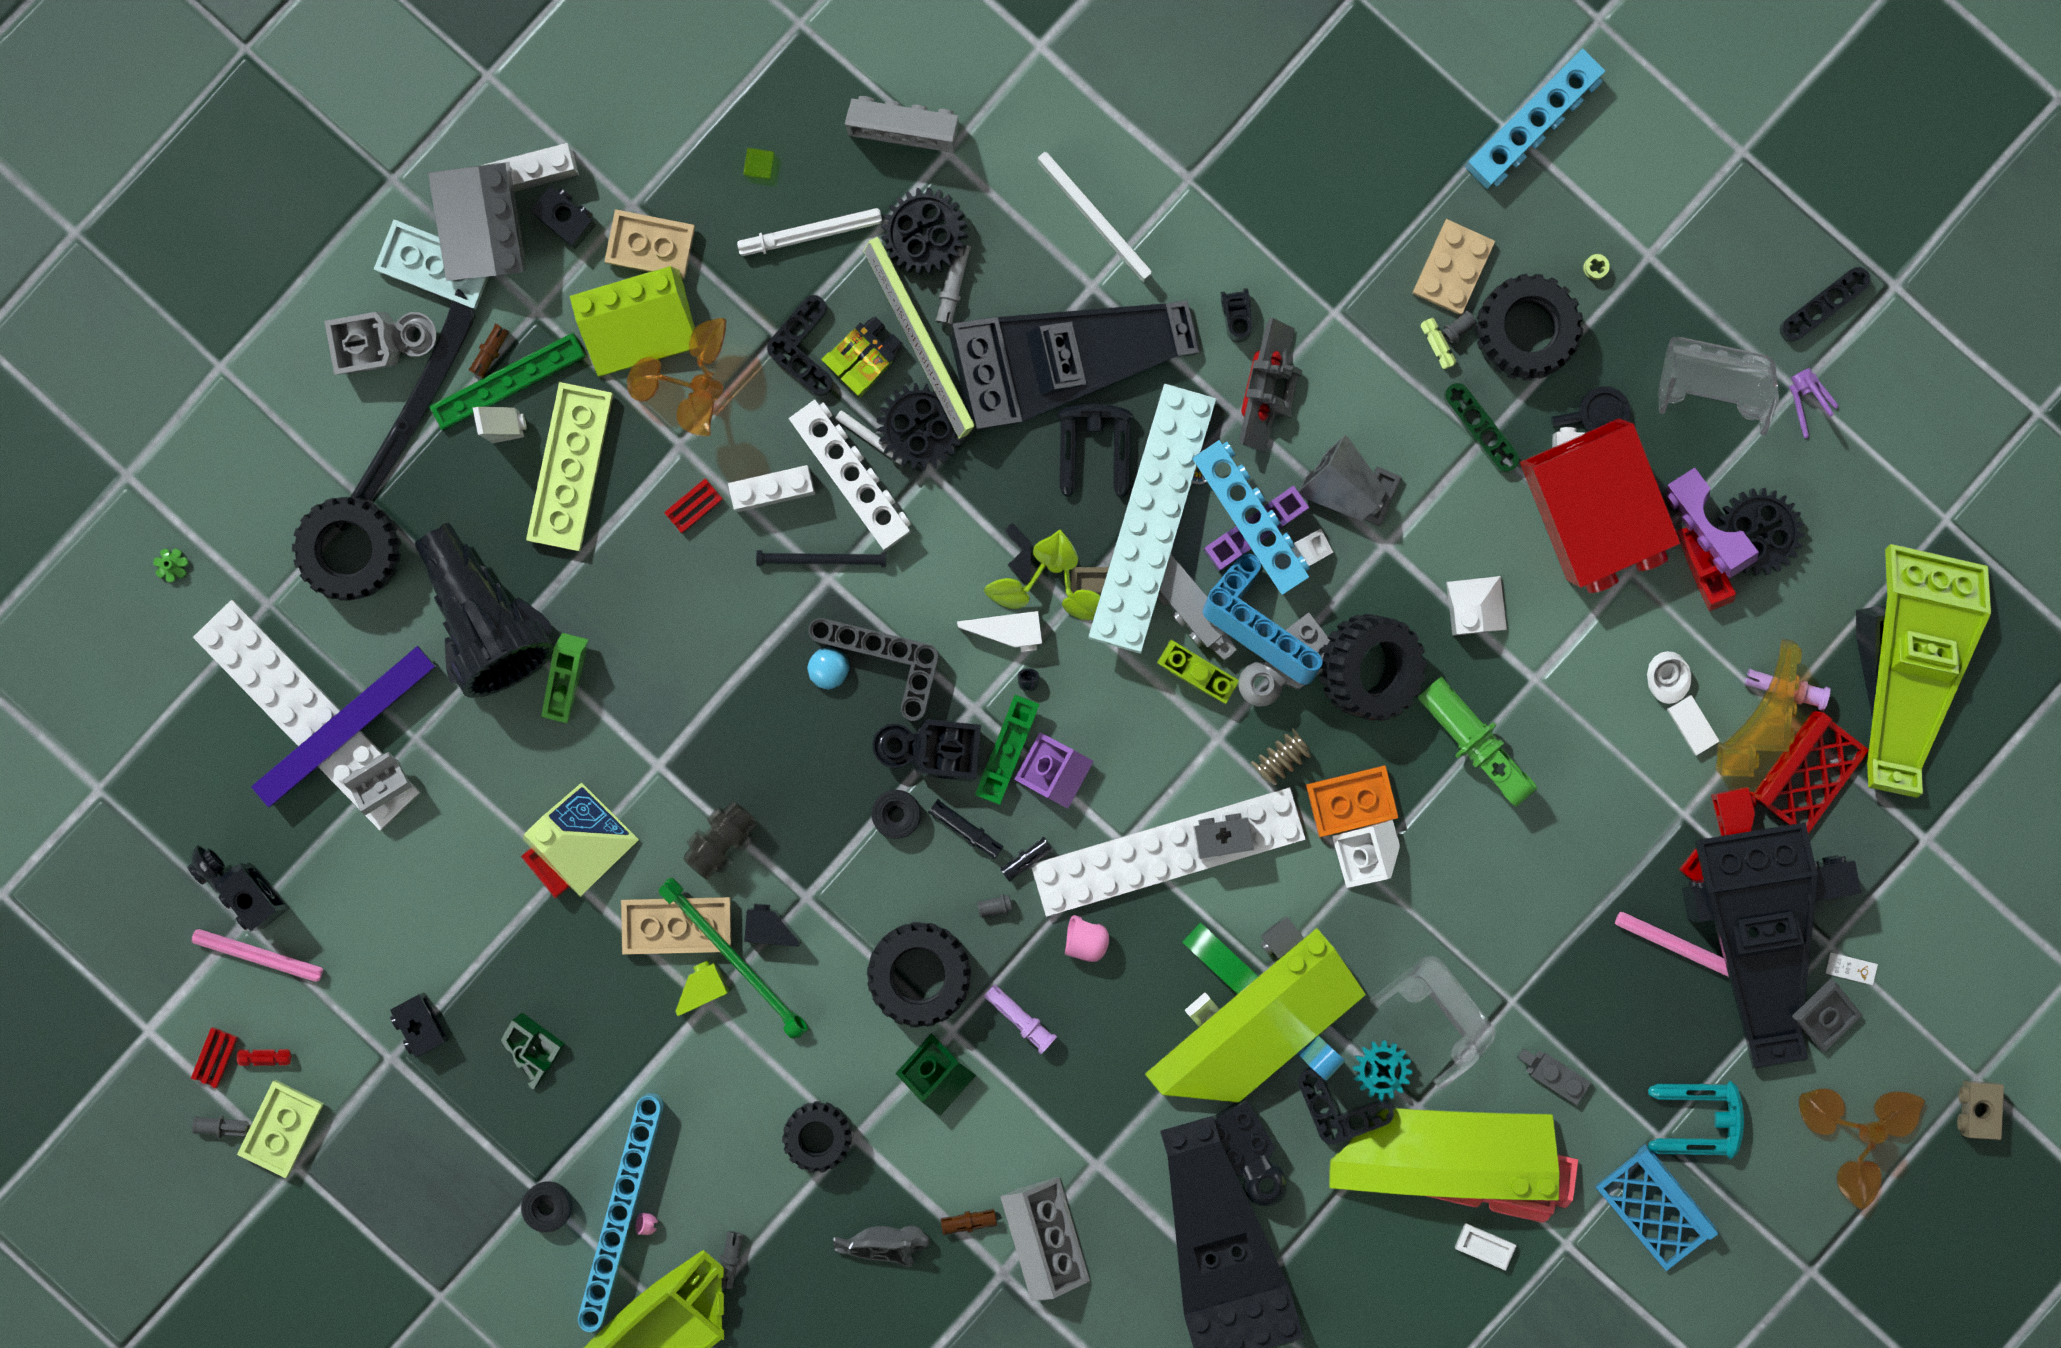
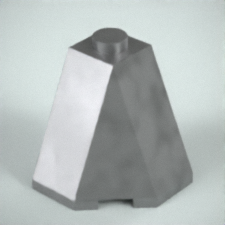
M1346 435L1327 450L1322 456L1323 459L1314 471L1311 470L1298 490L1302 498L1361 521L1369 514L1374 516L1382 508L1383 503L1381 501L1386 492Z

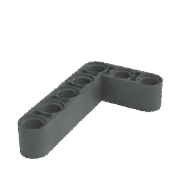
M824 618L815 619L810 623L809 635L818 643L911 665L901 704V712L910 721H918L924 717L939 661L938 651L932 645ZM820 623L826 624L829 628V633L824 638H817L814 633L815 627ZM845 630H852L855 634L854 642L849 645L843 644L840 639L842 632ZM872 636H877L881 639V647L877 651H870L867 648V640ZM897 643L907 645L908 652L904 657L898 658L894 656L893 647ZM924 649H930L934 653V659L929 664H923L919 660V654ZM918 675H923L927 678L928 683L923 690H916L912 685L913 679ZM912 701L918 702L921 706L920 714L915 717L909 716L906 712L907 704Z

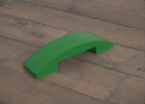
M1016 694L1014 695L975 795L999 805L1001 804L1036 716L1039 703Z
M1201 922L1182 941L1185 946L1237 994L1259 977Z

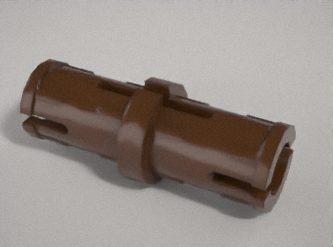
M496 323L484 344L481 343L479 346L481 350L468 369L475 374L481 364L482 367L477 373L481 378L485 377L484 375L494 358H498L500 355L498 351L508 334H510L504 328L500 336L496 337L502 328Z
M991 1209L973 1213L965 1211L962 1215L942 1217L943 1235L964 1231L973 1233V1230L995 1227L997 1226L995 1210Z

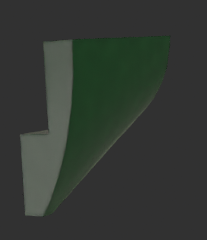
M524 1013L519 1014L511 1021L501 1039L506 1050L513 1055L517 1068L522 1067L530 1079L528 1085L533 1090L539 1085L565 1045L564 1042Z

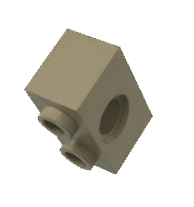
M1963 1080V1087L1959 1089V1102L1962 1103V1112L1958 1115L1957 1119L1958 1130H1961L1960 1135L1968 1138L2001 1140L2003 1084ZM1982 1103L1984 1105V1112L1977 1117L1975 1115V1107L1977 1104Z

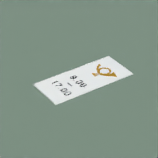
M1830 952L1826 974L1873 985L1878 964Z

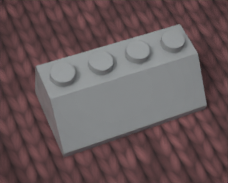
M866 96L851 99L845 120L848 136L954 153L959 118L958 115H954L953 111L947 109H938V112L927 111V107L922 105H912L911 108L902 107L901 103L886 100L885 104L874 102L875 99Z
M1059 1177L1021 1187L1000 1196L1031 1301L1054 1299L1090 1281Z

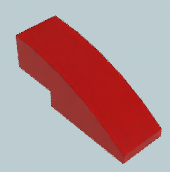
M1686 527L1678 530L1677 535L1687 563L1709 612L1734 602L1736 593L1726 573H1721L1716 568L1713 562L1715 558L1710 551L1705 552L1701 548L1695 531L1693 529L1690 531Z

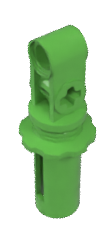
M1443 677L1436 680L1418 696V700L1459 744L1458 748L1461 750L1455 756L1457 758L1465 755L1470 757L1473 761L1472 765L1475 768L1481 767L1514 806H1519L1538 789L1533 780L1502 748L1504 742L1501 739L1497 740L1496 736L1492 733L1497 724L1495 722H1492L1489 726L1483 724ZM1504 763L1506 765L1504 772L1498 773L1496 771L1498 768L1497 764Z

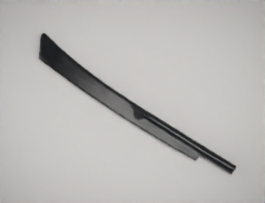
M457 289L455 296L467 300L461 289ZM452 301L442 331L415 388L350 497L362 499L364 496L371 500L390 472L455 360L476 317L472 308ZM342 523L335 527L343 531L347 523Z

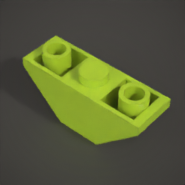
M1170 640L1157 664L1173 675L1224 704L1229 700L1239 681L1173 640Z

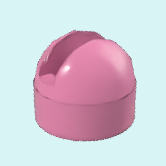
M639 1213L635 1224L636 1233L638 1235L653 1234L657 1230V1228H653L654 1223H658L655 1216L649 1213Z

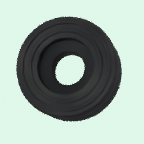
M890 790L883 793L876 799L872 807V821L875 828L888 838L898 839L906 837L917 828L920 822L921 810L917 800L910 793L903 790ZM894 806H899L904 811V817L900 822H893L888 816L889 810Z
M551 1181L541 1182L527 1191L521 1204V1213L526 1224L532 1229L543 1233L553 1232L562 1227L572 1212V1199L569 1192L562 1185ZM544 1199L551 1200L554 1204L553 1213H542L539 1208L540 1202Z

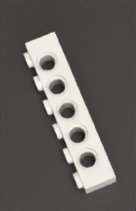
M813 400L788 419L882 549L887 551L911 533L908 529L911 523L903 512L897 514L892 505L896 502L887 489L881 492L876 485L880 480L871 468L866 470L860 463L864 458L855 446L850 449L845 439L848 436L839 424L834 427L829 418L833 415L824 402L818 405L816 400ZM824 424L828 427V432L824 437L814 436L813 430L816 425ZM833 446H841L844 449L841 458H830L829 451ZM851 467L857 468L860 472L858 479L855 481L845 479V472ZM866 489H871L875 492V499L871 503L861 501V493ZM881 511H888L891 514V520L886 525H880L876 521V516Z

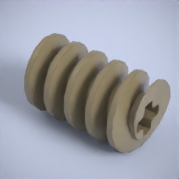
M1293 728L1294 737L1288 734L1283 735L1286 744L1280 741L1275 742L1277 751L1269 747L1267 748L1268 758L1261 754L1258 755L1260 765L1253 761L1250 762L1266 782H1270L1275 786L1277 785L1276 775L1283 779L1286 778L1285 768L1291 772L1295 771L1292 762L1302 765L1301 755L1309 759L1311 758L1308 746Z

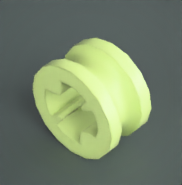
M1595 254L1585 261L1583 271L1587 278L1599 280L1608 273L1610 264L1605 256ZM1594 261L1596 264L1601 262L1603 267L1600 271L1602 273L1592 272L1590 267L1593 264L1590 262Z

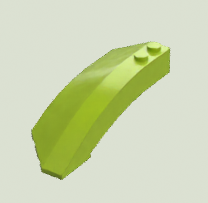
M1395 1108L1394 1118L1389 1124L1353 1137L1340 1153H1337L1330 1159L1329 1188L1454 1198L1559 1200V1164L1553 1114L1460 1112ZM1382 1109L1377 1116H1382L1383 1119H1386L1389 1110Z

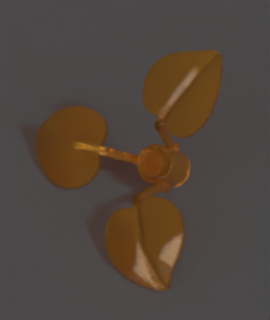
M717 318L703 322L694 329L690 337L689 351L691 355L698 357L696 363L705 374L696 375L691 383L665 375H659L661 370L660 361L652 357L642 358L634 364L628 374L627 389L631 397L640 402L650 400L658 390V380L691 388L693 392H690L688 399L681 401L677 408V422L681 428L689 433L699 436H710L714 401L721 396L723 385L720 381L712 378L713 372L709 371L703 363L711 364L719 356L725 337L726 319Z
M1816 1089L1800 1095L1799 1111L1801 1117L1813 1132L1821 1135H1830L1835 1131L1838 1123L1858 1129L1861 1140L1868 1144L1858 1157L1857 1162L1848 1161L1844 1163L1837 1173L1839 1190L1857 1208H1867L1875 1199L1881 1185V1172L1878 1165L1872 1161L1863 1162V1159L1872 1149H1875V1144L1883 1143L1887 1139L1888 1134L1903 1137L1915 1129L1925 1102L1923 1098L1907 1092L1883 1094L1874 1105V1112L1881 1120L1878 1122H1866L1862 1125L1839 1119L1844 1114L1845 1105L1842 1097L1833 1090Z

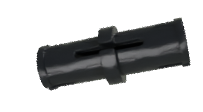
M1043 836L1025 851L1023 849L1018 852L1019 855L1004 866H1001L1000 870L1006 879L1011 882L1012 879L1026 869L1035 867L1034 864L1054 850Z

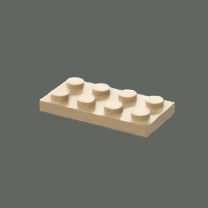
M731 897L686 898L732 948ZM665 899L621 900L622 954L720 952L674 901L669 905Z

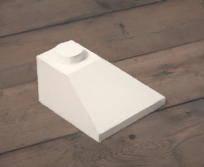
M1501 576L1446 582L1452 636L1507 630Z
M1393 820L1332 836L1346 888L1391 878L1400 848Z

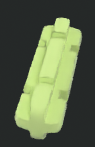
M1430 318L1421 324V328L1424 334H1428L1427 339L1436 356L1440 357L1439 362L1442 368L1448 369L1454 366L1456 359L1453 353L1450 354V347L1441 330H1437L1438 325L1435 319Z

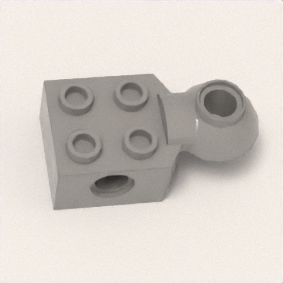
M371 312L324 321L334 375H346L397 366L401 352L409 356L419 357L427 354L433 348L436 341L434 323L428 316L420 312L407 313L396 323L387 312ZM417 327L421 331V338L418 341L413 337V332Z
M1307 613L1287 628L1286 631L1315 650L1323 660L1324 653L1321 652L1324 644L1328 645L1330 640L1310 613ZM1267 661L1255 662L1247 666L1242 671L1238 681L1242 697L1249 704L1255 706H1268L1274 703L1281 695L1283 685L1294 689H1300L1304 686V684L1296 682ZM1258 676L1265 677L1268 680L1269 685L1264 692L1258 691L1254 686V681Z

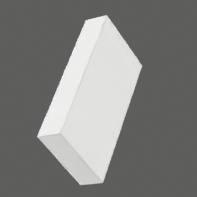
M1692 695L1687 696L1667 709L1694 755L1700 754L1719 742Z
M1467 1223L1464 1224L1455 1245V1249L1505 1271L1516 1248L1514 1243Z

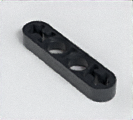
M1855 267L1842 275L1781 323L1780 334L1782 338L1789 342H1795L1808 334L1869 286L1871 281L1869 272L1865 268ZM1852 274L1854 276L1860 275L1862 277V279L1860 280V284L1862 286L1856 284L1852 286L1850 289H1847L1845 287V285H1847L1854 279ZM1832 289H1837L1842 293V301L1838 304L1832 303L1829 299V292ZM1811 305L1818 306L1821 310V317L1818 320H1813L1808 316L1807 311ZM1801 319L1805 322L1796 330L1798 335L1788 333L1787 330L1790 328L1788 323L1794 325Z

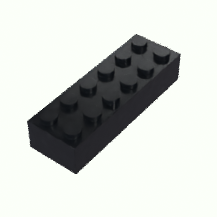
M1834 855L1823 857L1822 863L1815 861L1818 874L1815 901L1861 893L1856 862L1854 860H1846V856ZM1704 880L1690 881L1689 887L1682 888L1687 919L1695 922L1713 920Z

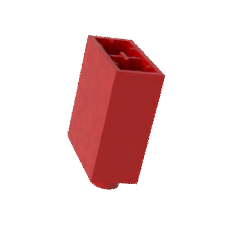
M1618 418L1520 462L1566 580L1580 588L1586 586L1588 593H1597L1616 585L1619 582L1616 572L1633 564L1636 565L1638 571L1650 570L1664 564L1669 559L1665 550L1680 544L1633 423Z

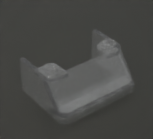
M1673 337L1670 339L1666 350L1658 389L1659 413L1665 414L1668 403L1683 401L1686 393L1735 403L1742 417L1748 420H1759L1760 434L1766 436L1779 402L1775 361L1759 353L1683 337Z
M1426 956L1369 1001L1378 1008L1398 991L1404 999L1412 1003L1420 1002L1428 995L1432 997L1463 1037L1453 1045L1451 1050V1057L1455 1064L1433 1081L1438 1088L1443 1090L1479 1060L1494 1042L1496 1032L1493 1025L1445 964L1435 956Z

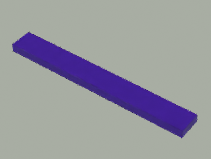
M416 646L253 784L251 788L267 807L273 806L436 668L435 664L419 646Z

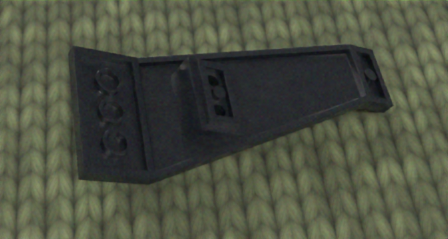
M1187 300L1164 304L994 317L952 323L947 326L966 409L974 423L972 431L1018 424L1169 359L1200 353Z

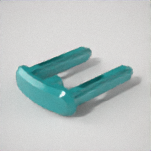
M1729 1080L1727 1084H1656L1648 1089L1649 1096L1657 1100L1727 1101L1728 1112H1714L1715 1128H1728L1726 1139L1657 1138L1648 1143L1650 1151L1656 1154L1726 1155L1728 1159H1732L1738 1154L1743 1137L1744 1113L1740 1092L1737 1085ZM1688 1090H1714L1713 1094H1686ZM1687 1145H1714L1712 1149L1686 1148Z

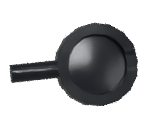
M1601 386L1591 390L1582 398L1579 412L1552 416L1551 423L1553 427L1581 422L1582 427L1589 432L1618 418L1629 422L1631 417L1630 405L1627 397L1620 390Z

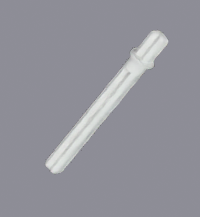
M875 208L765 235L759 233L757 237L738 241V250L741 256L759 252L767 254L766 251L878 225L882 223L880 210Z

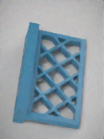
M1644 1144L1637 1150L1638 1153L1599 1182L1596 1188L1667 1271L1707 1239L1711 1240L1718 1235V1231L1712 1221L1658 1157L1650 1151L1647 1144ZM1638 1162L1644 1169V1180L1628 1178V1169ZM1649 1175L1653 1181H1648L1647 1176ZM1612 1181L1623 1182L1622 1197L1610 1195L1605 1187ZM1627 1183L1643 1185L1642 1199L1626 1197ZM1647 1185L1658 1186L1662 1190L1661 1201L1645 1199ZM1665 1195L1669 1198L1671 1202L1665 1201ZM1616 1201H1622L1621 1207ZM1625 1202L1641 1203L1640 1217L1628 1216L1624 1212ZM1645 1204L1660 1206L1659 1220L1643 1218ZM1664 1206L1676 1207L1679 1210V1222L1663 1220ZM1683 1216L1685 1217V1219H1686L1689 1223L1682 1222V1221H1683ZM1633 1222H1639V1228ZM1643 1223L1659 1224L1658 1237H1645L1642 1233ZM1662 1225L1677 1226V1240L1661 1239ZM1682 1227L1694 1228L1700 1236L1692 1242L1681 1241ZM1651 1243H1657L1656 1249ZM1660 1244L1676 1245V1253L1668 1261H1665L1660 1255Z

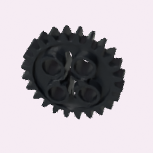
M930 187L927 188L925 194L917 188L916 196H912L907 191V199L905 201L897 197L898 207L889 206L893 214L884 215V218L889 221V224L881 225V228L888 232V234L881 236L884 242H889L884 246L886 252H892L889 258L892 261L898 260L896 265L900 269L906 265V271L910 274L915 268L919 276H922L924 269H926L929 275H933L934 267L943 272L942 264L946 263L952 266L950 258L952 256L960 258V255L956 252L957 248L965 249L966 247L960 241L961 239L968 238V235L961 231L967 228L968 224L966 221H960L966 215L963 211H958L960 205L957 202L952 203L953 198L949 194L943 198L941 190H938L934 195ZM937 209V215L933 219H926L928 211ZM913 220V225L909 230H902L904 222ZM925 227H927V228H928V229L926 230L927 235L922 236V234H923V230H922V229L925 228ZM947 233V239L943 243H936L939 234ZM923 244V249L919 254H912V249L915 245Z
M914 383L913 391H909L906 385L903 386L902 395L895 390L893 392L894 401L890 398L885 399V403L889 408L880 407L879 412L885 417H878L876 420L878 424L883 425V427L876 429V434L884 435L879 439L878 443L888 445L884 450V454L893 452L891 461L894 462L898 458L902 459V468L909 462L911 463L912 471L915 470L917 464H920L922 470L925 471L927 463H930L936 469L938 459L945 464L947 462L945 454L953 457L955 452L951 446L959 447L960 442L955 439L958 436L935 391L930 392L928 384H925L923 390H919L917 383ZM920 403L927 404L930 412L920 414L915 406ZM939 413L940 416L925 425L924 432L919 429L905 441H900L901 437L915 429L916 422L922 425L932 415ZM898 418L905 419L908 427L904 430L897 429L894 421ZM934 425H941L945 428L946 433L942 436H937L932 432L931 428ZM919 440L923 443L924 449L914 451L910 447V442Z
M1754 488L1750 489L1749 497L1744 492L1739 493L1740 501L1734 497L1729 500L1732 508L1729 506L1722 507V510L1727 515L1717 517L1723 525L1715 528L1724 532H1739L1736 522L1739 518L1745 520L1747 523L1745 535H1749L1759 528L1766 527L1778 520L1781 521L1780 526L1762 533L1761 536L1749 539L1751 543L1758 546L1759 554L1756 562L1743 569L1744 574L1748 573L1751 568L1753 569L1754 576H1758L1761 569L1765 576L1770 575L1771 567L1775 572L1781 571L1780 563L1784 566L1790 565L1787 557L1796 558L1798 556L1793 549L1803 547L1797 541V538L1805 536L1804 533L1798 532V528L1802 527L1804 523L1796 522V518L1801 515V512L1792 513L1791 510L1795 503L1784 504L1787 498L1786 495L1776 499V490L1771 491L1769 496H1767L1766 488L1760 489L1758 495ZM1763 507L1771 511L1772 516L1769 521H1765L1761 517L1760 513ZM1775 531L1783 536V543L1780 546L1773 542L1772 536Z

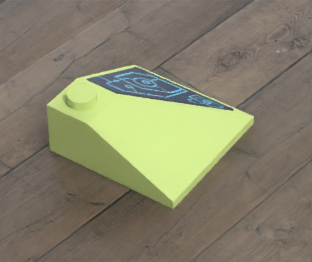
M583 783L579 784L523 834V840L580 897L639 841Z

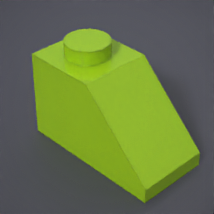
M707 960L693 967L695 972L687 978L675 1011L677 1016L730 992L716 962L710 965Z

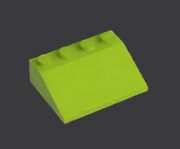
M668 266L570 296L576 323L598 377L700 348L681 273L677 268Z

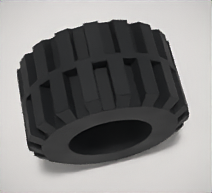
M815 1101L811 1104H804L790 1116L783 1130L782 1143L785 1146V1154L788 1153L789 1160L792 1164L795 1162L798 1165L797 1168L801 1170L807 1169L809 1173H815V1171L823 1173L828 1169L832 1170L843 1161L852 1143V1128L848 1123L849 1119L841 1113L842 1110L840 1108H835L828 1102L825 1104L821 1103V1101ZM810 1122H822L832 1130L834 1138L828 1150L813 1152L804 1145L801 1138L802 1131Z

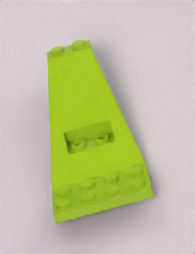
M1890 544L1885 549L1887 603L1867 761L1868 788L1917 798L1923 794L1922 767L1991 615L1988 566Z

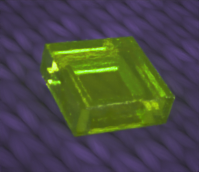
M747 148L743 175L771 180L775 153L773 151Z

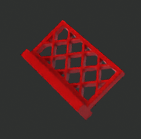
M1814 710L1754 792L1758 804L1763 805L1788 825L1797 824L1796 811L1808 810L1809 820L1806 822L1808 834L1869 751L1864 745L1831 721L1832 719L1828 715ZM1829 727L1835 732L1836 743L1824 745L1823 734ZM1853 745L1858 749L1852 760L1844 761L1842 746ZM1837 747L1838 762L1826 764L1824 749ZM1819 750L1820 765L1808 767V754L1811 751ZM1839 766L1840 777L1837 781L1828 783L1827 768ZM1821 769L1823 784L1810 786L1808 771ZM1803 772L1805 787L1792 789V776L1795 773ZM1823 788L1824 799L1822 802L1812 804L1811 790ZM1805 791L1807 805L1794 807L1793 793ZM1787 794L1788 809L1779 810L1772 805L1779 795Z

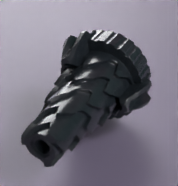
M450 523L442 524L440 528L430 531L415 542V547L428 569L429 578L437 595L434 596V600L446 620L443 622V626L449 637L445 638V660L448 678L451 683L459 685L465 696L469 698L485 697L510 688L531 676L550 659L554 650V645L549 637L552 629L550 621L522 598L518 597L515 599V602L510 603L501 585L493 582L487 569L477 562L468 544L463 545Z

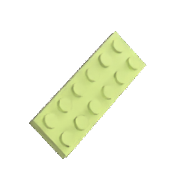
M559 382L528 528L527 541L581 552L613 393Z

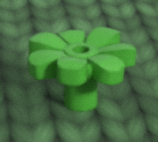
M162 549L160 551L162 558L156 557L153 565L159 567L155 574L159 578L166 576L167 582H175L176 575L179 578H184L187 572L182 567L188 566V559L185 557L180 558L183 553L179 549H173L172 553L169 549Z

